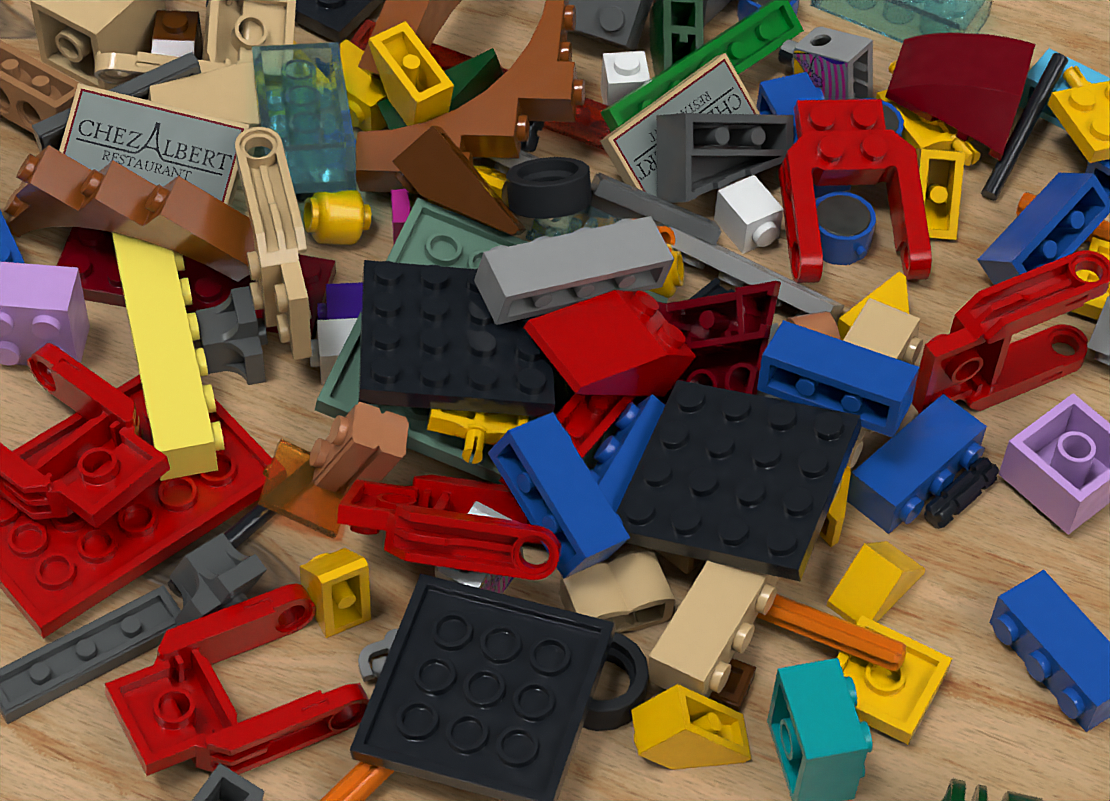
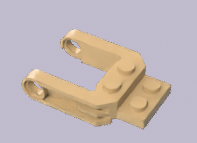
M209 0L205 16L202 60H198L201 73L246 62L253 63L254 77L289 81L292 72L296 0ZM101 51L96 52L94 76L100 81L120 85L179 57L139 51L137 55L115 52L101 54Z
M266 127L249 128L241 132L236 138L235 151L248 209L245 216L250 218L254 235L255 251L247 252L251 281L254 280V282L249 283L254 310H261L266 327L277 326L280 342L290 343L293 360L312 357L311 312L298 253L307 252V246L282 140L279 134L272 129ZM258 146L271 150L264 157H253L247 153L251 148Z

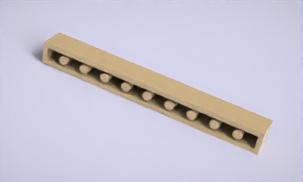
M869 298L843 341L914 365L923 346V340L918 338L921 318ZM861 428L847 467L853 468L863 447L861 439L866 431L870 433L874 431ZM841 478V481H840L839 486H838V488H837V491H836V493H835V496H834V498H833V501H834V499L836 498V496H837V494H838V491H839V489H840V486H841V483H842V478ZM707 561L649 655V682L666 690L679 684L709 698L712 691L720 693L731 672L729 662L736 651L742 654L748 647L755 628L752 623L758 613L766 615L771 608L777 593L775 585L780 577Z

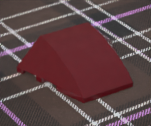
M951 32L917 35L904 39L885 97L929 122L938 119L957 129L956 137L965 142L969 137L991 148L990 156L1001 161L1022 97L1035 44L997 35Z
M771 281L736 287V292L671 303L657 302L659 312L668 323L682 331L686 337L685 343L696 355L678 380L759 396L760 391L757 390L762 354L768 345L781 282ZM675 384L664 397H655L666 405Z

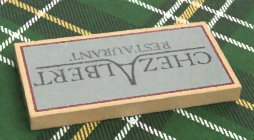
M726 53L710 60L600 140L624 183L657 197L656 115L680 113L760 114Z
M78 83L59 151L91 170L96 169L97 171H100L114 160L156 186L160 184L164 187L174 178L180 176L232 207L240 178L236 161L235 141L241 132L252 127L247 124Z

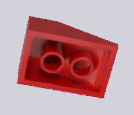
M612 290L530 319L524 326V329L575 394L650 396L653 394L654 396L664 397L696 357L685 343L686 337L682 331L668 323L659 312L657 301L648 293L640 290Z

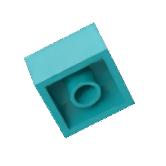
M838 658L783 667L777 670L767 722L792 801L855 799L860 778L865 777V760L867 753L872 752V736L867 722L859 721L855 709L857 706L855 684L850 676L844 677Z

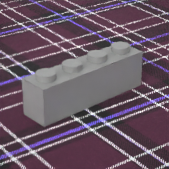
M651 216L634 220L626 218L611 225L597 228L584 227L569 234L555 237L542 236L523 244L509 247L506 245L494 247L489 251L483 252L474 281L495 324L498 325L550 313L612 290L647 291L660 288L665 282L674 257Z

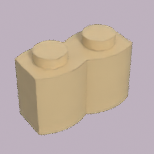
M627 551L618 555L608 564H595L565 579L561 576L559 596L565 610L615 622V632L617 633L645 629L664 623L672 618L675 598L656 555L652 551Z

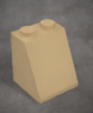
M30 0L41 61L85 85L104 90L112 89L117 84L100 81L94 76L96 52L101 51V54L115 52L137 55L138 51L151 53L157 10H166L165 0Z
M244 62L152 85L149 88V101L247 124L252 128L259 127L253 63ZM255 147L247 152L250 156H253ZM240 178L237 186H242Z

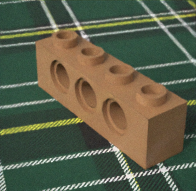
M0 40V115L34 134L32 125L72 107L79 82Z

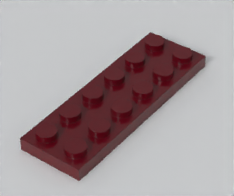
M72 227L56 266L79 268L85 300L126 307L111 232ZM298 254L311 312V339H314L317 332V303H326V284L333 283L336 274L335 260ZM184 255L185 271L178 272L179 279L188 277L193 305L185 306L186 313H196V310L220 305L229 297L231 289L249 286V283L254 282V280L251 281L250 275L237 282L211 267ZM255 310L256 317L262 318L261 310ZM277 326L266 327V332L278 333Z

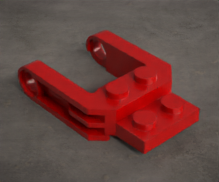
M882 99L797 100L794 107V116L798 140L787 151L782 166L778 170L793 281L796 283H818L822 276L823 253L813 184L816 186L876 185L879 182H886L895 249L900 251L903 273L906 276V280L928 279L931 271L932 253L916 148L892 129H886Z
M1078 251L978 291L954 315L950 334L937 335L925 344L912 405L920 414L938 397L944 394L952 401L961 399L970 408L982 411L1079 370L1083 365L1088 350V339L1081 330L1074 326L1065 324L1055 325L1011 344L1010 341L1013 334L1082 307L1085 302L1105 294L1110 286V261L1104 255L1095 251ZM1089 270L1094 272L1100 280L1087 282L1080 279L1075 272ZM1055 343L1068 344L1075 350V353L1072 355H1061L1053 349L1052 345Z
M47 343L27 359L31 373L46 391L83 416L88 422L42 456L34 467L0 443V495L33 520L68 517L75 512L97 528L170 470L168 458L143 440L144 433L142 427L139 426L140 419L139 415L136 414L134 400L57 346Z
M434 474L414 476L413 485L411 486L356 479L338 505L336 524L350 525L351 531L365 535L378 534L380 530L386 531L384 551L408 562L528 580H540L553 573L561 556V543L556 535L543 526L531 525L510 489L502 484ZM478 501L512 520L468 514L473 504ZM524 542L542 544L543 542L549 550V558L542 564L528 563L521 555V545Z
M288 584L169 629L157 650L158 656L152 666L105 683V695L146 776L188 759H192L195 767L213 773L220 763L239 775L349 730L361 723L370 699L360 682L357 684H347L323 694L321 690L238 723L237 712L211 666L297 632L305 627L314 618L316 606L303 585Z

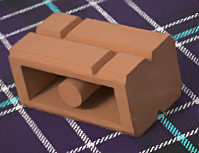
M363 402L355 405L345 417L338 415L332 423L329 436L325 440L318 438L311 450L309 464L314 466L312 482H314L315 487L332 493H336L339 490L341 495L345 496L356 479L381 482L406 454L409 427L407 418L387 410L383 414L380 408Z

